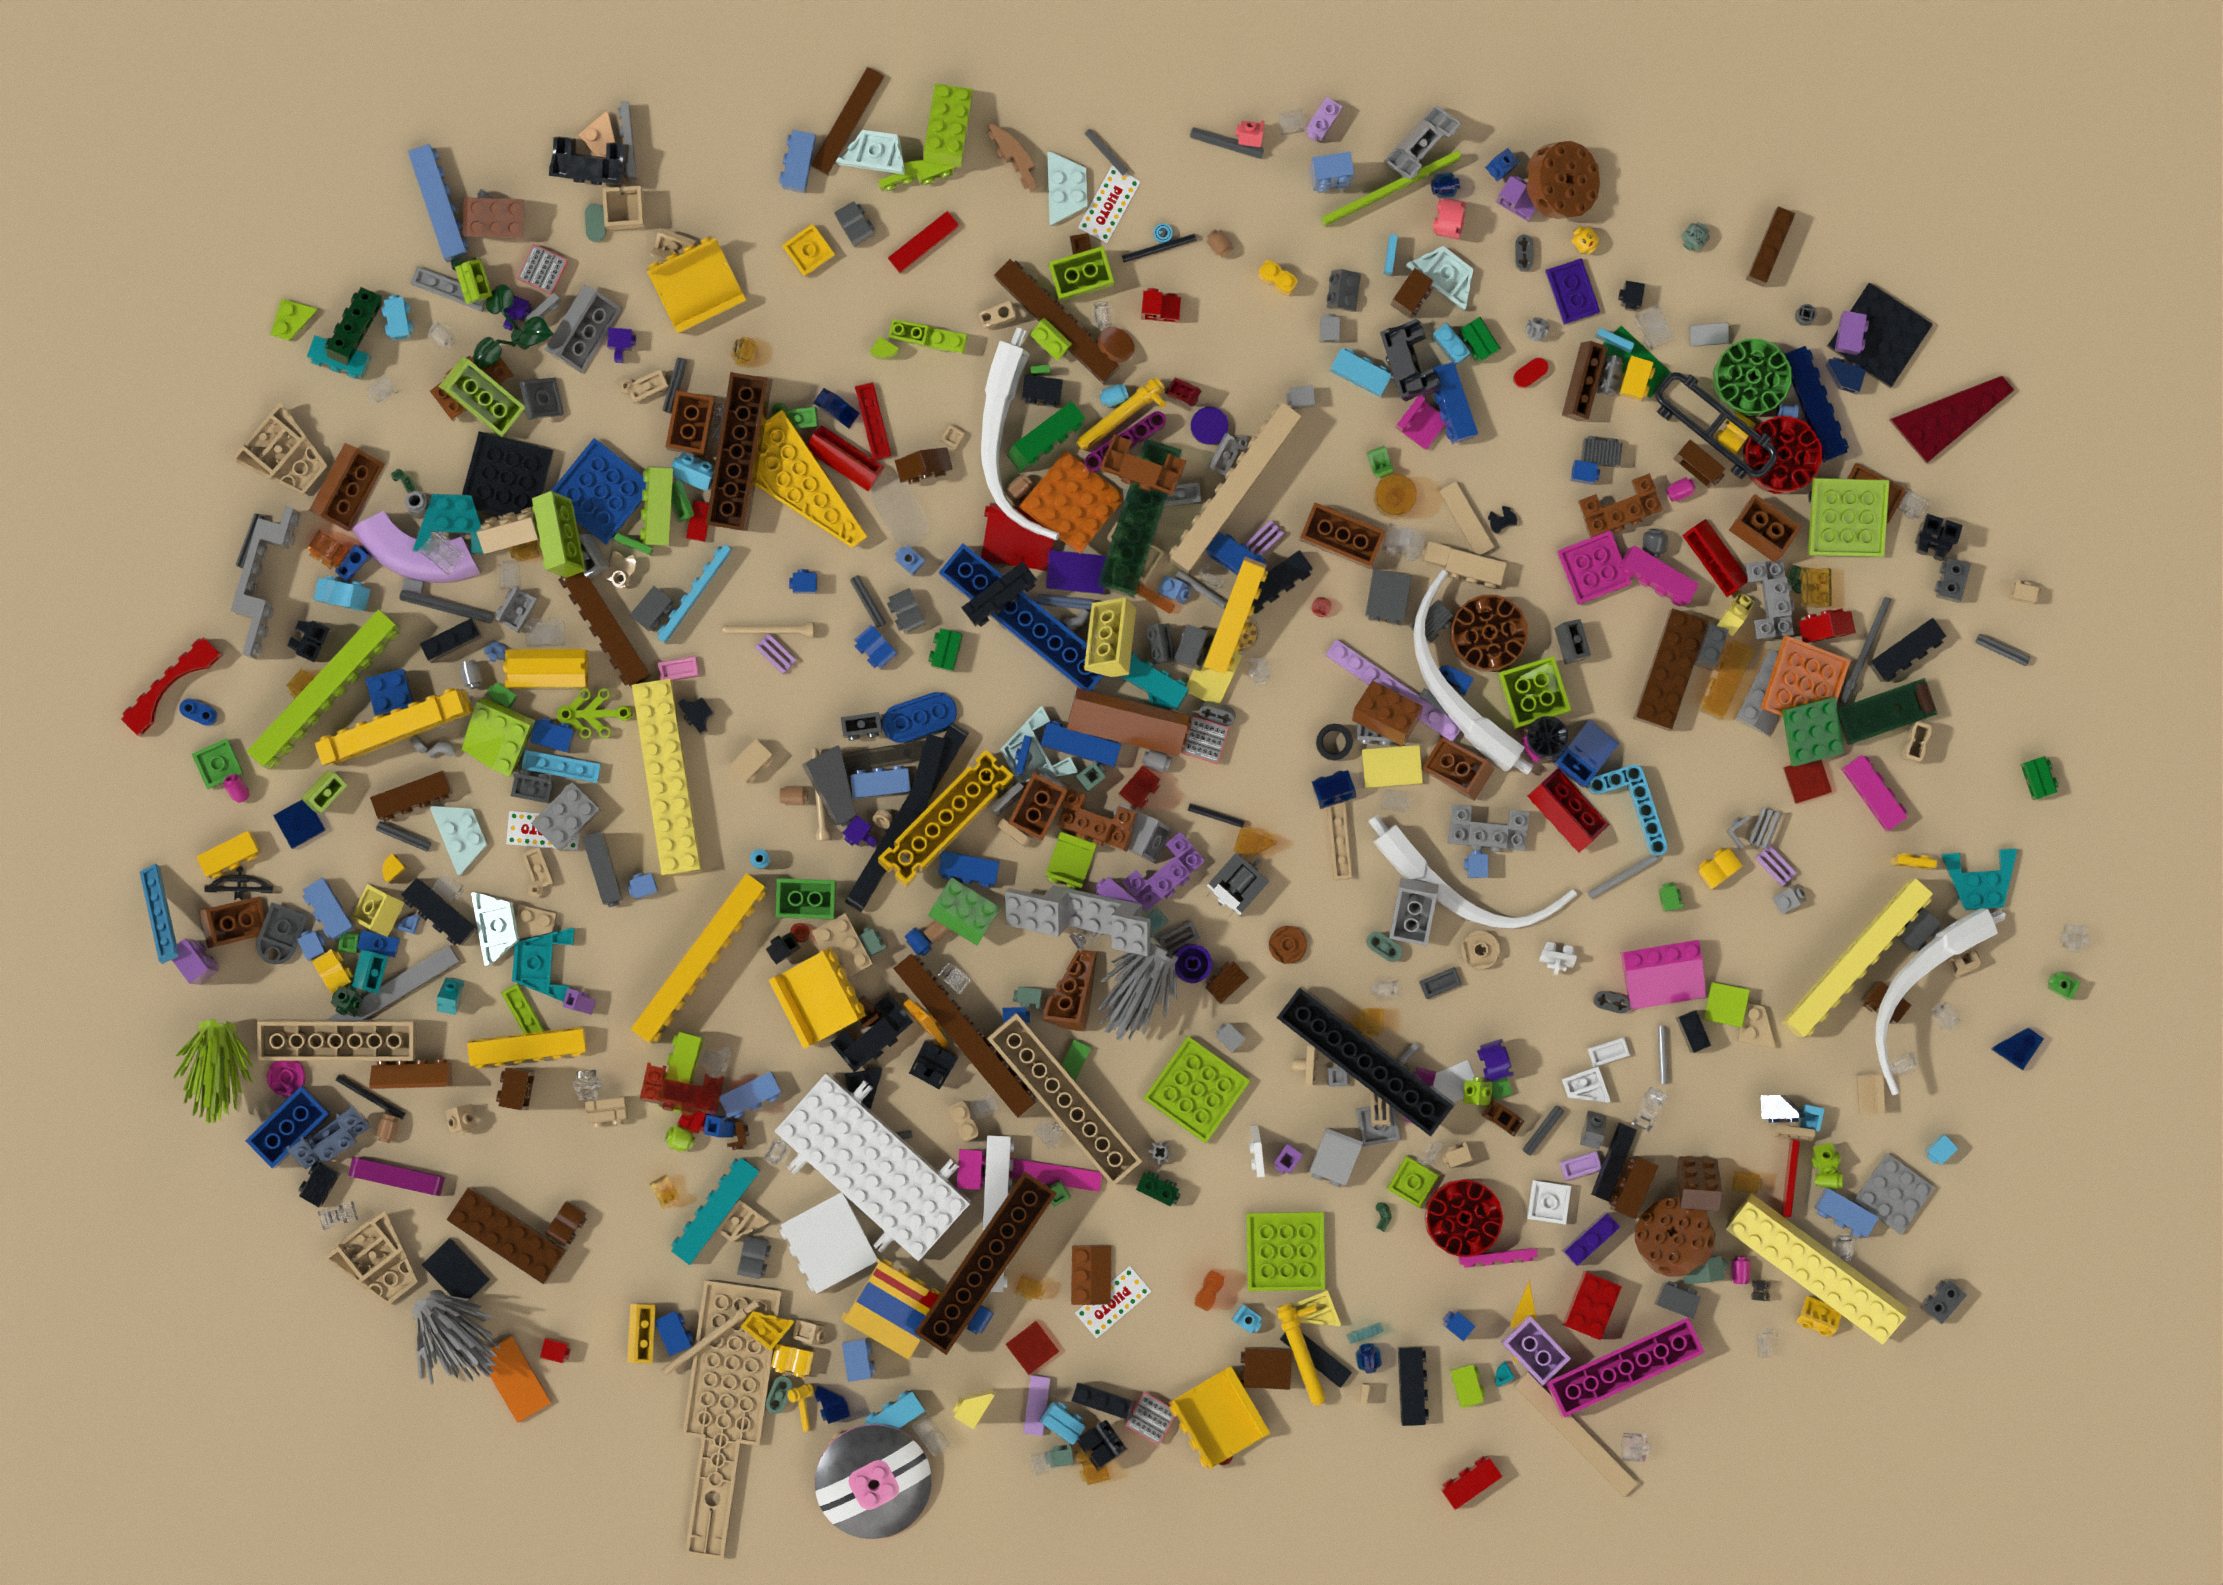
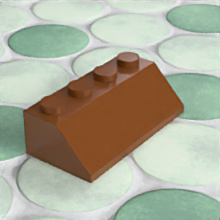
M344 443L309 511L346 531H350L385 464L360 449Z
M438 1059L432 1064H427V1060H416V1064H408V1061H396V1065H389V1061H377V1065L371 1066L369 1089L452 1086V1063H447V1059Z

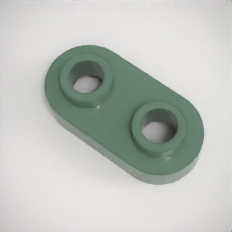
M1373 932L1367 937L1366 943L1369 949L1387 961L1395 962L1401 958V946L1384 934ZM1374 938L1379 939L1380 943L1378 945L1373 944ZM1390 949L1396 951L1394 956L1389 955Z
M779 1376L775 1379L766 1400V1408L770 1413L778 1414L785 1408L788 1401V1390L793 1388L792 1380L789 1377ZM781 1382H785L787 1384V1387L785 1389L780 1388ZM774 1400L779 1401L778 1407L772 1405Z

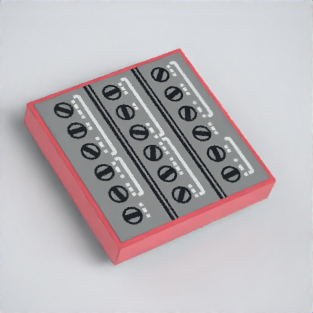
M533 244L517 279L552 295L568 260Z
M1192 716L1190 733L1186 735L1185 750H1182L1181 753L1218 765L1229 727Z
M1144 1392L1125 1426L1159 1445L1174 1416L1169 1410L1170 1406Z

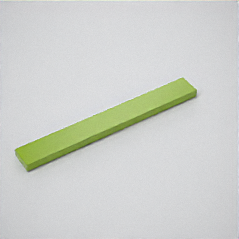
M1459 150L1419 169V173L1415 177L1410 178V180L1404 177L1323 216L1321 218L1323 226L1326 227L1460 161L1461 154Z

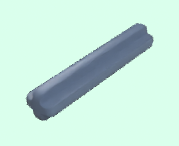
M1038 594L1037 604L1091 610L1092 603H1094L1092 599Z

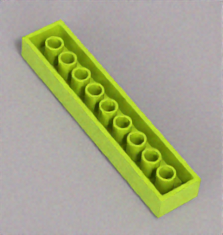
M378 609L246 752L262 767L269 770L276 768L281 762L280 758L293 750L295 747L293 744L298 739L302 740L308 732L306 730L311 725L315 726L321 718L319 716L324 711L328 712L334 705L333 701L337 697L341 698L346 693V687L359 679V673L372 665L374 662L372 659L377 654L381 655L387 648L385 645L390 640L394 641L400 633L398 631L401 628Z

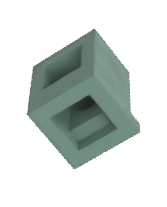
M1093 762L1079 773L1076 778L1086 791L1089 792L1106 778L1104 775L1106 770L1100 763L1096 765ZM1090 773L1096 774L1094 780L1089 779Z
M872 926L861 930L862 934L859 937L869 957L887 949L885 944L882 946L880 944L883 942L879 931L874 932Z
M1019 986L1018 990H1014L1013 1002H1020V1006L1032 1008V1004H1036L1035 1008L1039 1009L1042 989Z
M1067 1444V1448H1063V1445L1054 1446L1051 1451L1044 1452L1046 1464L1050 1463V1468L1074 1464L1071 1444Z

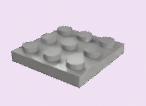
M1886 1153L1853 1201L1879 1217V1220L1902 1235L1935 1187Z

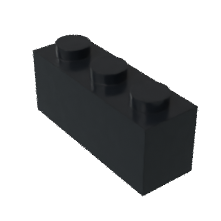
M470 618L420 643V646L427 660L432 663L483 638L475 620Z
M1078 1382L1071 1400L1126 1420H1130L1136 1401Z

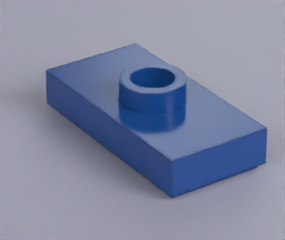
M1024 735L1021 749L1017 748L1015 759L1018 760L1015 774L1022 775L1024 773L1032 741L1031 736Z
M362 930L357 949L396 958L400 939Z

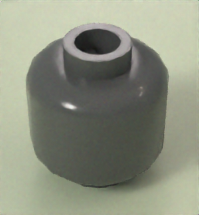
M1649 529L1648 532L1644 533L1643 551L1653 557H1660V554L1667 551L1668 535L1664 533V530Z

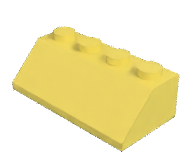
M1127 597L1092 603L1084 666L1086 671L1109 677L1129 674L1136 608Z
M989 1389L965 1395L964 1399L960 1397L953 1409L955 1412L954 1417L974 1429L994 1398L996 1391Z

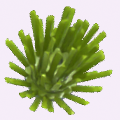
M216 1019L205 1020L199 1023L197 1033L176 1054V1056H182L187 1053L173 1076L174 1079L179 1073L180 1077L184 1075L198 1049L183 1088L184 1091L187 1090L184 1103L187 1102V1099L190 1100L192 1095L196 1093L192 1116H194L198 1110L201 1094L199 1118L203 1116L204 1107L207 1108L206 1123L208 1124L210 1122L215 1123L216 1116L221 1121L222 1101L223 1110L229 1115L228 1105L231 1102L229 1065L234 1109L237 1111V1088L239 1094H242L234 1056L243 1078L247 1081L248 1076L249 1081L253 1083L241 1052L251 1067L254 1066L247 1055L249 1052L236 1035L237 1027L229 1021H226V1024L216 1023Z

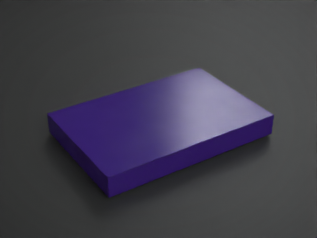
M1582 258L1545 270L1563 325L1600 313Z
M1049 550L1046 589L1102 595L1106 556Z

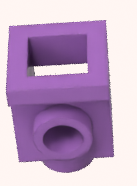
M568 988L563 1007L592 1015L596 1000L589 998L587 993Z
M1286 1144L1273 1162L1276 1164L1275 1169L1283 1175L1286 1172L1290 1174L1303 1155ZM1288 1156L1290 1158L1289 1164L1283 1162L1284 1157Z

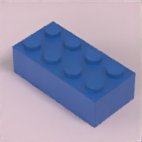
M301 1086L245 1141L272 1169L277 1168L290 1155L286 1147L289 1145L291 1148L300 1142L302 1136L306 1139L332 1113L305 1086Z

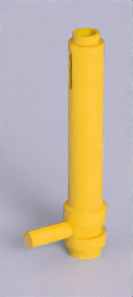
M1157 377L1149 379L1144 387H1139L1135 394L1080 436L1076 442L1082 451L1090 449L1146 404L1149 405L1152 401H1155L1161 408L1165 407L1166 401L1160 396L1163 394L1162 391L1165 390L1163 384Z
M1291 1303L1277 1307L1278 1312L1276 1314L1278 1319H1281L1282 1323L1280 1325L1287 1335L1310 1401L1314 1403V1406L1325 1403L1324 1399L1326 1397L1301 1332L1299 1320L1301 1317L1317 1312L1316 1307L1311 1305L1296 1311Z

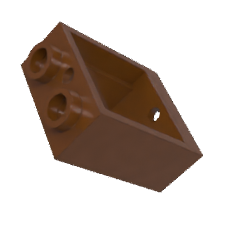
M1691 439L1673 458L1708 488L1712 484L1716 486L1725 476L1723 471L1726 468Z

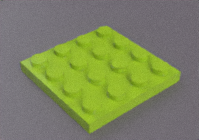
M1813 478L1808 555L1884 557L1889 480Z
M1187 1036L1143 1099L1206 1144L1250 1080Z
M1324 1212L1246 1213L1247 1291L1325 1290Z

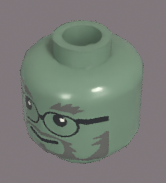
M1700 222L1689 224L1681 235L1684 242L1683 246L1689 251L1693 249L1696 251L1701 250L1710 239L1709 229Z

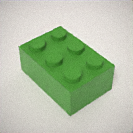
M951 877L928 916L978 946L1001 907Z
M777 878L775 917L835 919L836 881Z

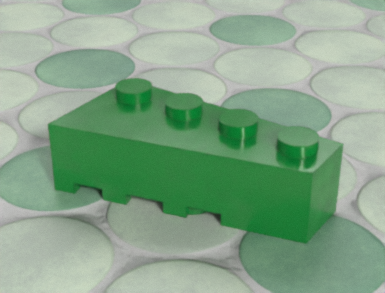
M1071 401L1014 443L1007 456L1021 473L1030 465L1033 466L1044 454L1047 455L1054 450L1055 445L1065 442L1069 438L1068 435L1070 433H1077L1084 427L1083 422L1086 418Z

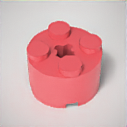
M1448 198L1439 199L1437 206L1439 218H1435L1433 225L1436 236L1460 239L1465 213L1463 212L1467 202Z

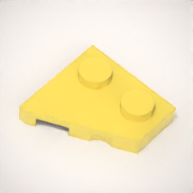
M1328 1290L1292 1304L1296 1311L1311 1305L1316 1307L1317 1312L1299 1318L1300 1323L1341 1326Z

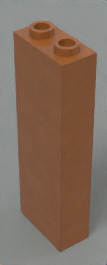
M1077 688L1067 729L1179 756L1181 749L1185 750L1187 739L1184 737L1185 734L1189 735L1191 723H1188L1189 715Z

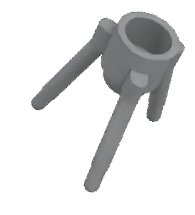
M423 1342V1348H420L419 1352L416 1349L419 1378H423L422 1358H425L430 1384L433 1385V1374L425 1342ZM433 1344V1346H434V1352H435L436 1356L438 1357V1359H439L441 1365L443 1366L444 1370L446 1371V1369H445V1367H444V1365H443V1362H442V1360H441V1358H440V1355H439V1353H438V1351H437V1348H436L435 1344Z

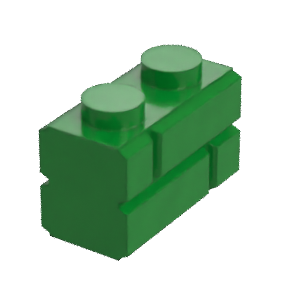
M1481 317L1476 318L1460 329L1461 334L1459 337L1464 344L1469 345L1471 348L1470 355L1475 361L1478 359L1481 363L1500 351L1501 348Z
M940 628L939 632H935L933 643L936 644L935 651L931 650L928 662H932L931 667L954 672L963 638L962 633Z
M2043 756L2020 764L2032 800L2057 793L2059 785L2056 777H2052L2050 771L2052 770V764L2049 759Z

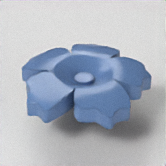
M490 642V645L484 648V654H488V658L493 662L497 658L498 660H505V650H507V647L504 644L500 645L499 642Z

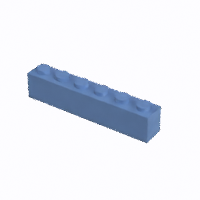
M427 144L409 150L408 154L444 260L449 262L467 256V249L470 248L467 239L462 238L461 231H463L461 221L456 220L455 213H457L455 203L450 202V188L448 184H444L442 179L445 177L442 166L438 167L436 160L439 159L436 148L432 149L431 145Z

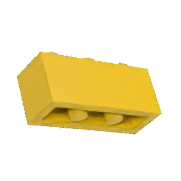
M246 831L197 855L196 858L205 876L216 879L223 875V871L230 869V871L241 866V862L245 860L250 862L258 858L257 854L261 853V850L252 832Z
M630 1304L628 1363L652 1364L655 1305Z

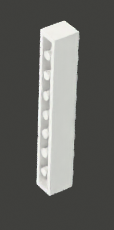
M987 1135L983 1230L1007 1197L1008 1191L1012 1189V1179H1009V1171H1013V1160L1009 1159L1010 1152H1014V1140H1010L1011 1136ZM1004 1272L990 1292H1003V1288H1007L1008 1276H1004Z

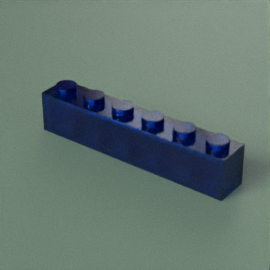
M1806 346L1785 353L1784 355L1791 367V382L1805 418L1821 443L1823 463L1848 453L1847 449H1849L1846 439L1841 436L1840 431L1842 429L1839 421H1835L1833 416L1835 413L1833 405L1827 401L1826 396L1828 393L1825 386L1820 383L1819 378L1821 376L1818 368H1814L1812 363L1814 358L1811 350H1807Z

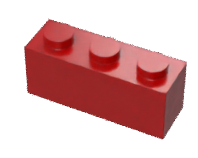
M1481 1456L1474 1461L1475 1465L1470 1469L1468 1467L1464 1468L1458 1473L1459 1477L1454 1480L1450 1478L1442 1484L1443 1488L1440 1490L1454 1510L1503 1477L1490 1457L1484 1458V1456Z

